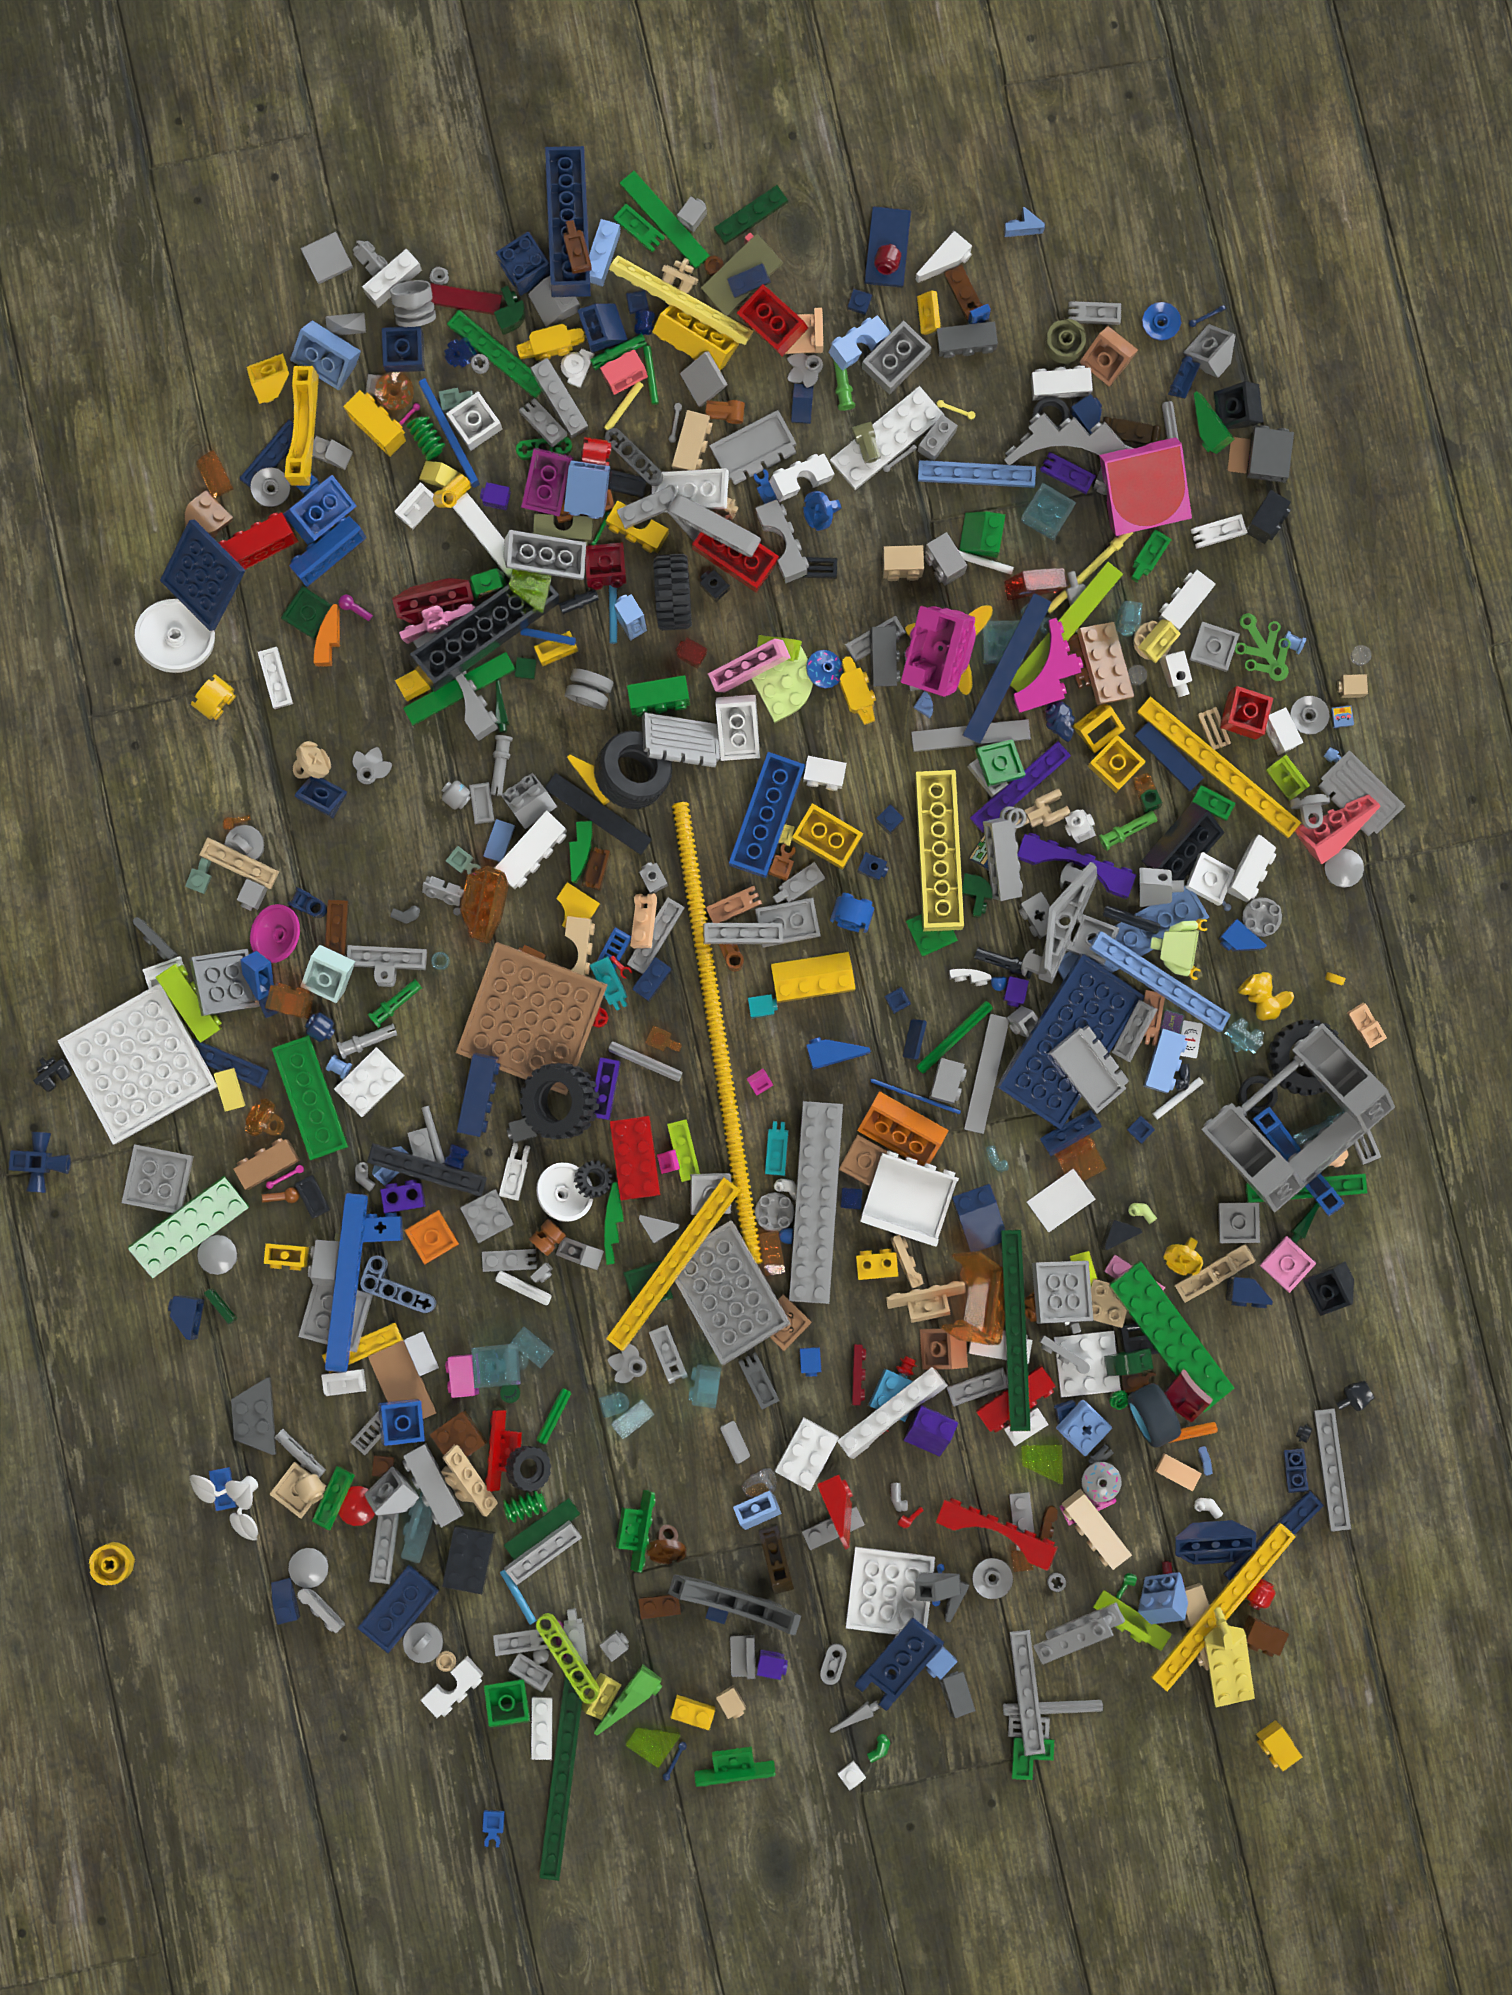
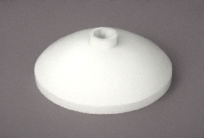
M557 1163L551 1165L543 1171L537 1182V1198L541 1207L548 1215L559 1221L569 1222L581 1218L588 1212L593 1202L590 1196L587 1198L583 1197L584 1193L579 1194L580 1189L575 1188L577 1182H574L576 1178L574 1175L579 1167L573 1164ZM587 1176V1182L590 1186H592L591 1181Z

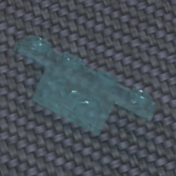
M422 1491L419 1500L410 1507L408 1514L411 1515L410 1523L405 1524L402 1533L405 1535V1545L401 1558L416 1563L421 1561L433 1523L431 1517L433 1511L430 1506L426 1507L424 1504Z

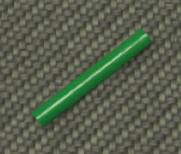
M644 346L643 351L651 404L655 405L659 403L651 346Z

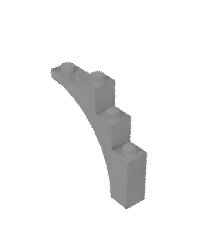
M1037 413L1030 420L1031 425L1028 427L1033 433L1030 434L1028 432L1020 439L1022 443L1017 448L1012 446L1005 453L1007 457L1004 460L1010 466L1020 457L1050 446L1078 447L1098 455L1128 448L1106 422L1102 424L1098 422L1090 429L1092 433L1089 434L1075 417L1072 420L1067 418L1060 424L1061 429L1059 430L1045 413L1041 416Z

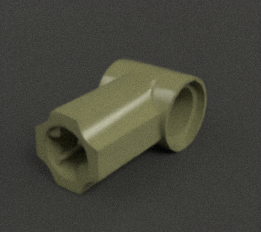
M871 421L852 427L856 444H859L864 463H872L881 459Z

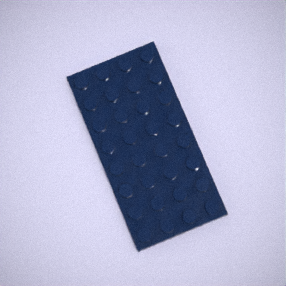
M1081 953L1000 1080L997 1088L1061 1130L1082 1096L1049 1052L1078 1027L1083 1029L1085 1026H1089L1097 1036L1092 1043L1099 1039L1108 1051L1106 1054L1108 1055L1123 1032L1138 1001H1142L1145 996Z

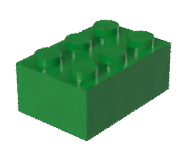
M685 675L627 685L632 715L642 717L644 713L655 711L656 714L668 712L667 709L675 708L676 711L687 709V706H690Z

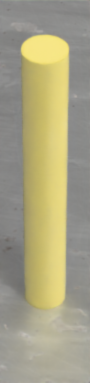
M641 382L634 384L603 427L606 431L615 426L643 387Z

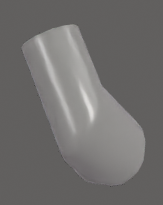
M360 1162L355 1168V1179L370 1192L376 1184L368 1178V1165L365 1162Z

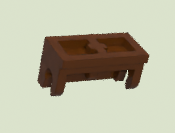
M597 847L592 848L581 886L601 891L611 856L609 850H601Z

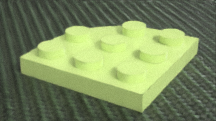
M801 646L798 660H786L752 678L774 723L797 712L806 703L811 693L813 683L806 671L808 659Z

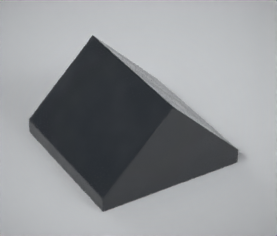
M1109 1220L1101 1248L1102 1250H1109L1143 1232L1140 1228L1116 1220Z

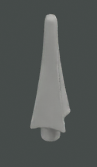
M867 1701L845 1720L832 1727L830 1732L834 1733L848 1725L873 1717L874 1711L880 1708L877 1701L869 1704Z

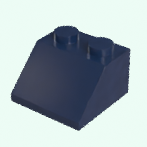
M182 1295L173 1296V1300H170L168 1311L171 1312V1319L185 1339H198L205 1299Z

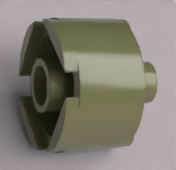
M1073 319L1059 320L1051 325L1045 340V351L1052 360L1058 363L1070 364L1079 358L1086 343V336L1082 325Z

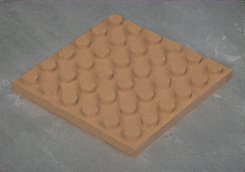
M496 942L456 1053L471 1059L474 1053L497 1057L498 1063H501L500 1070L525 1080L527 1077H532L531 1072L535 1069H540L545 1064L569 1063L573 1064V1066H578L608 984ZM557 1082L551 1088V1090L567 1095L569 1091L561 1082Z

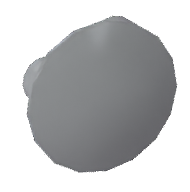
M1345 848L1327 860L1324 867L1328 881L1343 888L1353 886L1359 882L1364 871L1363 861L1360 856L1353 850Z
M1269 898L1254 899L1246 905L1243 911L1244 925L1256 936L1265 937L1275 933L1282 921L1280 906Z
M776 1192L768 1193L762 1196L756 1204V1220L765 1230L771 1232L781 1231L787 1228L793 1221V1204L783 1194Z
M214 1235L201 1243L198 1248L197 1257L199 1264L205 1271L210 1274L219 1275L226 1273L236 1264L237 1251L233 1242L226 1236Z
M301 1549L292 1556L289 1562L288 1571L290 1577L295 1584L302 1588L316 1587L325 1580L328 1574V1560L325 1555L316 1549Z

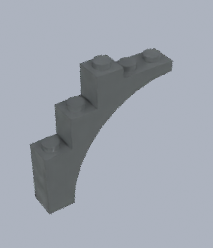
M674 1574L668 1594L680 1600L731 1612L791 1635H796L801 1615L782 1607L781 1604L770 1599L754 1597L740 1590L721 1587L706 1580Z

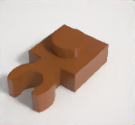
M783 843L780 848L781 856L775 855L769 875L787 881L794 863L789 858L793 857L795 847L792 848L790 853H787L784 850L786 844Z

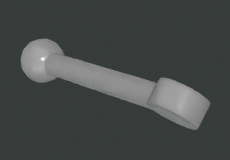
M676 403L674 406L675 417L672 434L669 437L671 443L676 441L675 433L679 411L682 410L680 403Z
M916 445L910 447L909 450L890 464L884 465L883 470L889 472L892 466L908 454L914 452L917 449Z

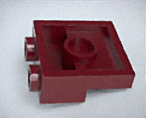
M623 542L586 546L585 565L588 587L599 590L603 586L611 585L614 588H619L623 584H627Z

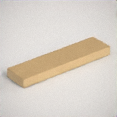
M207 837L199 854L269 889H272L280 872Z

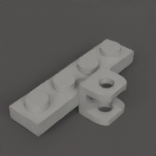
M348 945L347 958L355 961L354 967L375 968L374 978L378 986L393 987L396 983L397 969L426 970L427 949Z

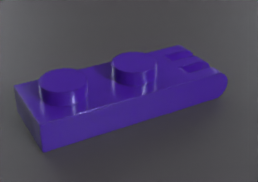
M1049 452L1047 457L1053 460V462L1045 459L1043 463L1050 468L1041 466L1040 471L1087 494L1096 475Z

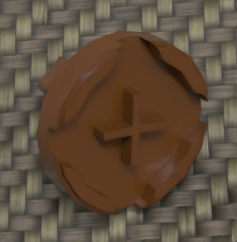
M671 1525L662 1526L657 1532L656 1540L650 1542L646 1549V1555L650 1556L652 1561L660 1564H671L675 1560L679 1563L685 1559L687 1552L685 1545L678 1542V1532ZM663 1532H668L672 1539H666Z

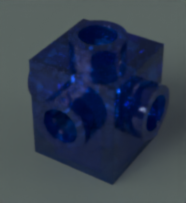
M467 337L460 341L457 338L447 344L448 348L444 350L446 361L450 366L453 365L454 368L459 365L461 368L471 363L470 358L477 354Z

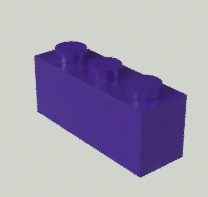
M600 1058L595 1082L597 1087L594 1088L595 1092H599V1098H596L599 1110H595L594 1113L598 1119L610 1121L620 1061Z

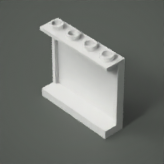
M887 1151V1154L882 1153L860 1222L937 1247L938 1237L959 1178L954 1177V1172L945 1169L943 1173L936 1171V1166L925 1163V1166L918 1165V1160L906 1157V1160L899 1159V1154Z

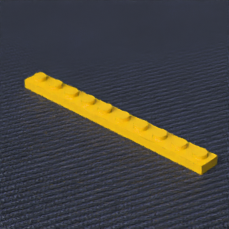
M1152 697L1138 710L1137 713L1150 722L1159 732L1286 838H1289L1301 824L1297 818Z
M726 1178L721 1180L606 1338L621 1351L625 1350L741 1189Z
M1281 1523L1275 1526L1152 1674L1151 1678L1165 1691L1171 1688L1205 1647L1204 1637L1217 1627L1214 1609L1220 1607L1227 1620L1296 1537Z

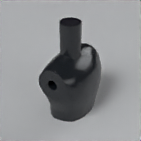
M1364 1380L1346 1386L1344 1388L1346 1398L1336 1404L1339 1410L1351 1405L1356 1411H1360L1374 1400L1375 1397Z

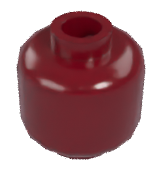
M892 244L879 247L875 256L874 266L884 275L896 272L899 268L901 252Z

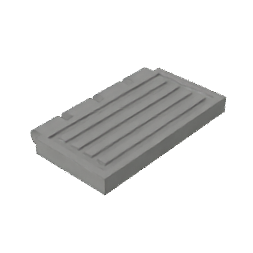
M779 410L709 445L720 468L728 470V481L732 480L734 485L747 479L744 474L746 471L749 477L763 471L762 463L765 464L766 468H769L781 462L779 454L782 455L784 460L796 454L794 448L796 442Z
M644 713L642 716L643 751L647 752L648 758L662 759L664 754V760L680 762L682 757L683 763L699 765L701 760V766H716V762L720 759L718 724Z
M1350 750L1321 777L1323 782L1318 786L1326 795H1330L1333 791L1336 793L1331 800L1340 809L1344 808L1346 803L1368 794L1380 804L1381 807L1360 828L1367 836L1373 832L1377 834L1405 807Z
M1085 1026L1083 1029L1078 1027L1049 1053L1092 1111L1097 1114L1126 1089L1124 1085L1129 1080L1121 1069L1116 1071L1119 1066L1110 1054L1106 1055L1108 1051L1100 1040L1097 1039L1092 1043L1097 1036L1089 1026Z

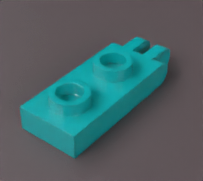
M609 956L590 964L596 980L608 984L604 994L608 1004H613L616 1010L621 1009L618 1001L621 1002L623 1007L628 1006L625 1000L628 997Z
M773 1121V1129L768 1130L765 1174L785 1176L788 1130H784L785 1122H781V1129H777V1121Z

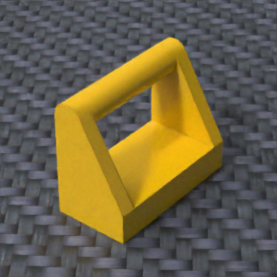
M1107 704L1097 706L1073 725L1075 731L1094 754L1108 744L1116 735L1125 730L1112 707ZM1110 717L1116 727L1093 744L1088 733Z

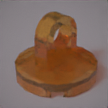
M267 1098L260 1100L262 1103L254 1105L247 1116L245 1125L248 1127L245 1128V1131L252 1136H258L262 1132L273 1136L281 1134L284 1130V1121L274 1114L275 1104ZM273 1120H276L278 1126L276 1130L272 1131L270 1124Z

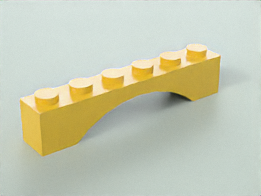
M294 366L293 369L294 427L285 465V478L290 485L310 486L319 375L313 366Z

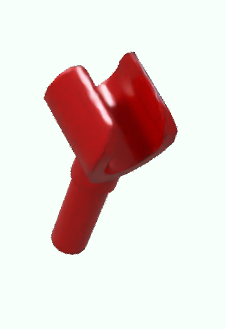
M613 955L609 958L620 970L622 978L627 979L622 974L625 969H628L632 974V970L629 967H624Z
M923 1508L917 1509L909 1518L903 1515L897 1524L902 1528H908L912 1521L924 1511Z

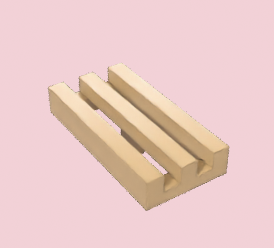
M1217 707L1197 715L1210 747L1216 750L1231 744L1226 730L1220 728L1222 719ZM1211 714L1214 715L1215 720H1216V722H1217V724H1218V727H1219L1220 732H1221V734H1222V737H1223V739H1224V742H1223V743H1222V740H1221V738H1220V735H1219V733H1218V730H1217V728H1216V725H1215V723H1214V720H1213ZM1205 716H1207L1208 721L1210 723V726L1215 735L1218 745L1214 744V741L1204 719Z

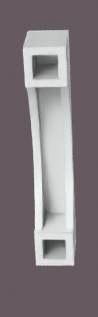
M930 1368L837 1440L848 1457L854 1459L894 1423L920 1404L933 1398L948 1385L936 1369Z

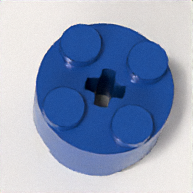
M842 893V896L836 899L830 921L833 923L835 920L838 922L837 926L850 931L859 932V929H864L863 933L868 932L875 910L872 906L873 902L868 899H854L853 895Z

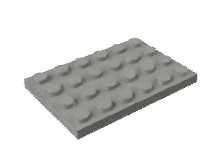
M733 1221L727 1222L708 1234L675 1280L721 1365H725L791 1324Z

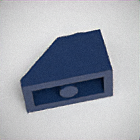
M1090 394L1073 405L1070 414L1091 434L1090 429L1098 422L1100 423L1102 405L1096 397L1093 398Z
M287 1578L272 1582V1603L277 1625L299 1619L301 1615L292 1579Z

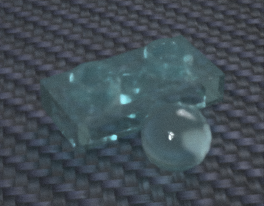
M525 1327L511 1341V1344L522 1353L516 1355L513 1359V1365L519 1370H523L528 1366L529 1359L539 1368H542L554 1353L552 1349Z

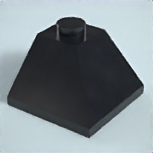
M1345 1261L1303 1280L1320 1316L1353 1304L1354 1278Z

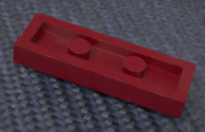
M854 1344L852 1405H860L861 1401L865 1399V1389H861V1381H865V1369H862V1360L866 1361V1349L862 1348V1344Z

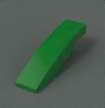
M618 1182L612 1185L605 1218L604 1245L607 1265L615 1264L612 1244L620 1243L617 1223L625 1222Z

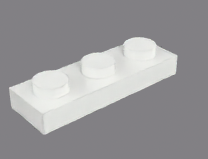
M274 647L258 652L273 708L277 709L293 704L278 648Z
M532 1697L531 1759L552 1760L553 1697Z

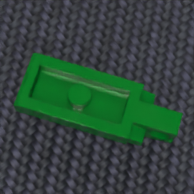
M1154 530L1134 561L1132 567L1136 571L1131 577L1133 581L1137 583L1143 574L1148 576L1172 539L1158 530Z

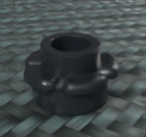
M1305 1424L1304 1427H1299L1296 1435L1299 1438V1442H1308L1313 1429L1308 1427V1424Z

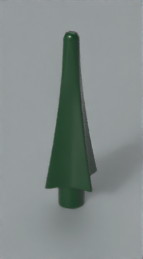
M496 680L495 717L498 721L495 724L497 727L499 726L500 733L507 732L506 725L510 724L503 701L500 680Z
M1317 1202L1290 1231L1293 1233L1290 1240L1295 1244L1300 1239H1305L1320 1206Z

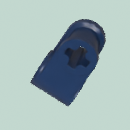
M298 887L295 888L296 893L291 902L287 903L289 906L315 918H322L327 914V906L324 902ZM315 904L321 905V910L318 913H313V906Z

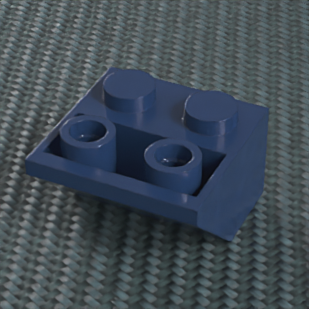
M593 304L578 309L579 319L591 353L628 341L616 304Z
M1228 1278L1226 1300L1231 1301V1305L1247 1307V1303H1251V1307L1267 1308V1305H1273L1271 1298L1255 1279Z

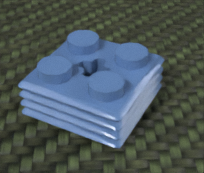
M1081 1400L1056 1429L1079 1452L1087 1456L1112 1429V1426L1086 1401Z

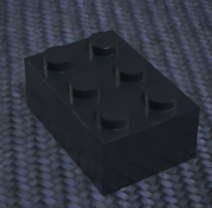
M462 1525L454 1527L442 1587L483 1594L496 1532Z

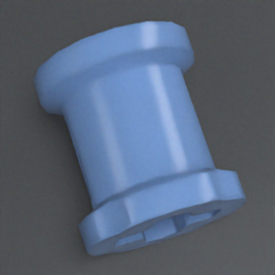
M1287 631L1284 638H1288L1291 641L1290 649L1300 654L1306 638H1299L1292 635L1290 631ZM1286 640L1282 641V647L1288 646V642Z
M333 1055L326 1070L337 1073L344 1080L352 1064H347L338 1059L337 1055Z

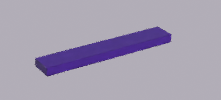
M1056 742L1024 770L1025 776L1023 778L1010 782L971 816L970 820L983 833V821L1000 818L1003 808L1016 805L1071 755L1059 742Z

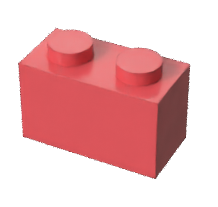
M635 350L626 352L621 357L607 362L604 366L600 367L602 375L614 395L648 377L645 366Z

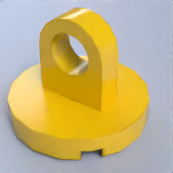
M1190 1237L1185 1245L1174 1244L1167 1247L1163 1256L1164 1260L1166 1259L1167 1266L1181 1275L1187 1276L1188 1273L1192 1274L1191 1276H1195L1200 1273L1203 1260L1194 1251L1198 1241Z

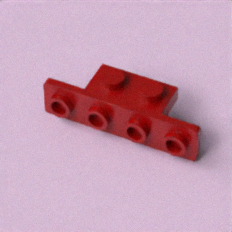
M494 1410L491 1416L490 1452L487 1460L488 1475L486 1477L487 1491L500 1490L502 1471L506 1472L507 1458L516 1448L521 1447L522 1432L505 1430L506 1410Z

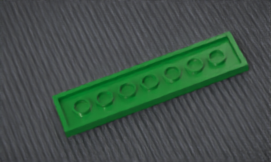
M1141 1261L1135 1263L1108 1285L1175 1377L1183 1369L1186 1370L1195 1384L1213 1399L1203 1413L1235 1389Z

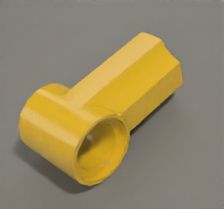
M458 474L442 490L436 491L433 495L434 505L439 508L455 506L457 500L471 488L468 478Z

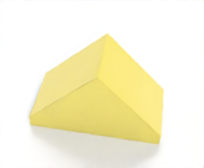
M426 461L419 480L444 488L461 473L444 463Z

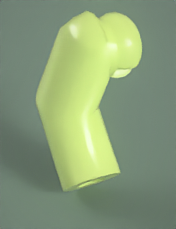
M1133 1203L1129 1206L1128 1212L1131 1216H1144L1149 1224L1157 1219L1147 1204Z

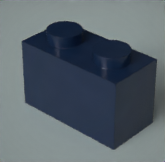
M655 957L632 990L650 1002L672 969Z

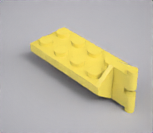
M1217 1607L1214 1609L1217 1627L1204 1637L1213 1701L1215 1707L1255 1699L1244 1629L1228 1626L1222 1609Z

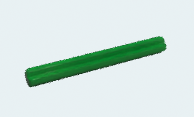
M985 1001L916 1066L918 1071L924 1074L993 1009L992 1005Z

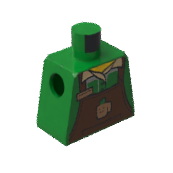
M497 568L473 575L469 580L474 603L489 599L508 585L504 573Z

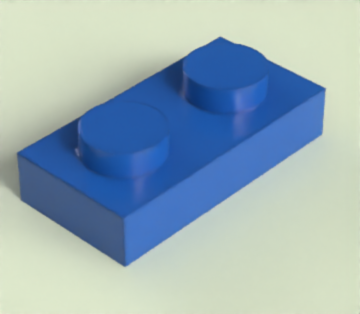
M230 1467L209 1471L210 1481L214 1484L216 1492L224 1490L226 1483L232 1480ZM227 1493L218 1497L215 1496L216 1511L237 1507L236 1502Z

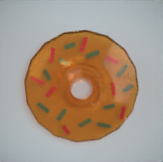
M389 372L378 379L375 386V395L383 407L390 410H400L411 403L414 396V388L411 381L405 375L399 372ZM395 390L398 394L392 396L390 392Z

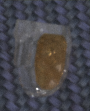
M764 1468L760 1472L750 1475V1478L744 1481L742 1491L749 1497H757L768 1491L772 1493L776 1490L777 1486L775 1473L771 1468Z

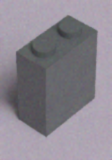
M1268 426L1255 427L1251 438L1247 478L1285 483L1289 478L1294 432H1289V429L1286 428L1273 430Z

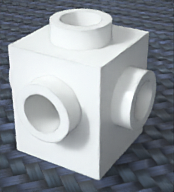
M1075 810L1069 814L1070 816L1065 817L1067 822L1065 825L1066 831L1069 836H1073L1077 843L1096 836L1092 827L1095 823L1091 814L1087 815L1084 810Z

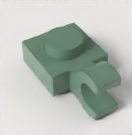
M458 388L439 391L442 411L452 410L474 395L472 391L459 393Z
M202 857L198 870L192 868L185 887L205 894L212 877L207 874L212 861Z

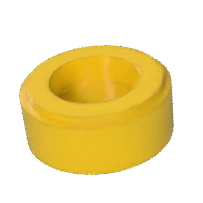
M1329 972L1325 976V980L1341 986L1344 985L1346 979Z

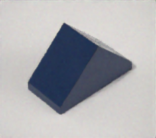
M794 384L791 423L811 424L814 385L806 388L804 384Z

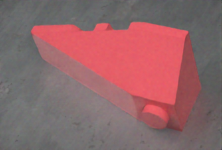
M1368 794L1346 803L1342 809L1327 811L1328 814L1323 816V822L1319 827L1308 829L1301 824L1297 827L1295 833L1309 853L1319 863L1323 864L1338 854L1381 806ZM1316 817L1308 819L1310 823H1316Z

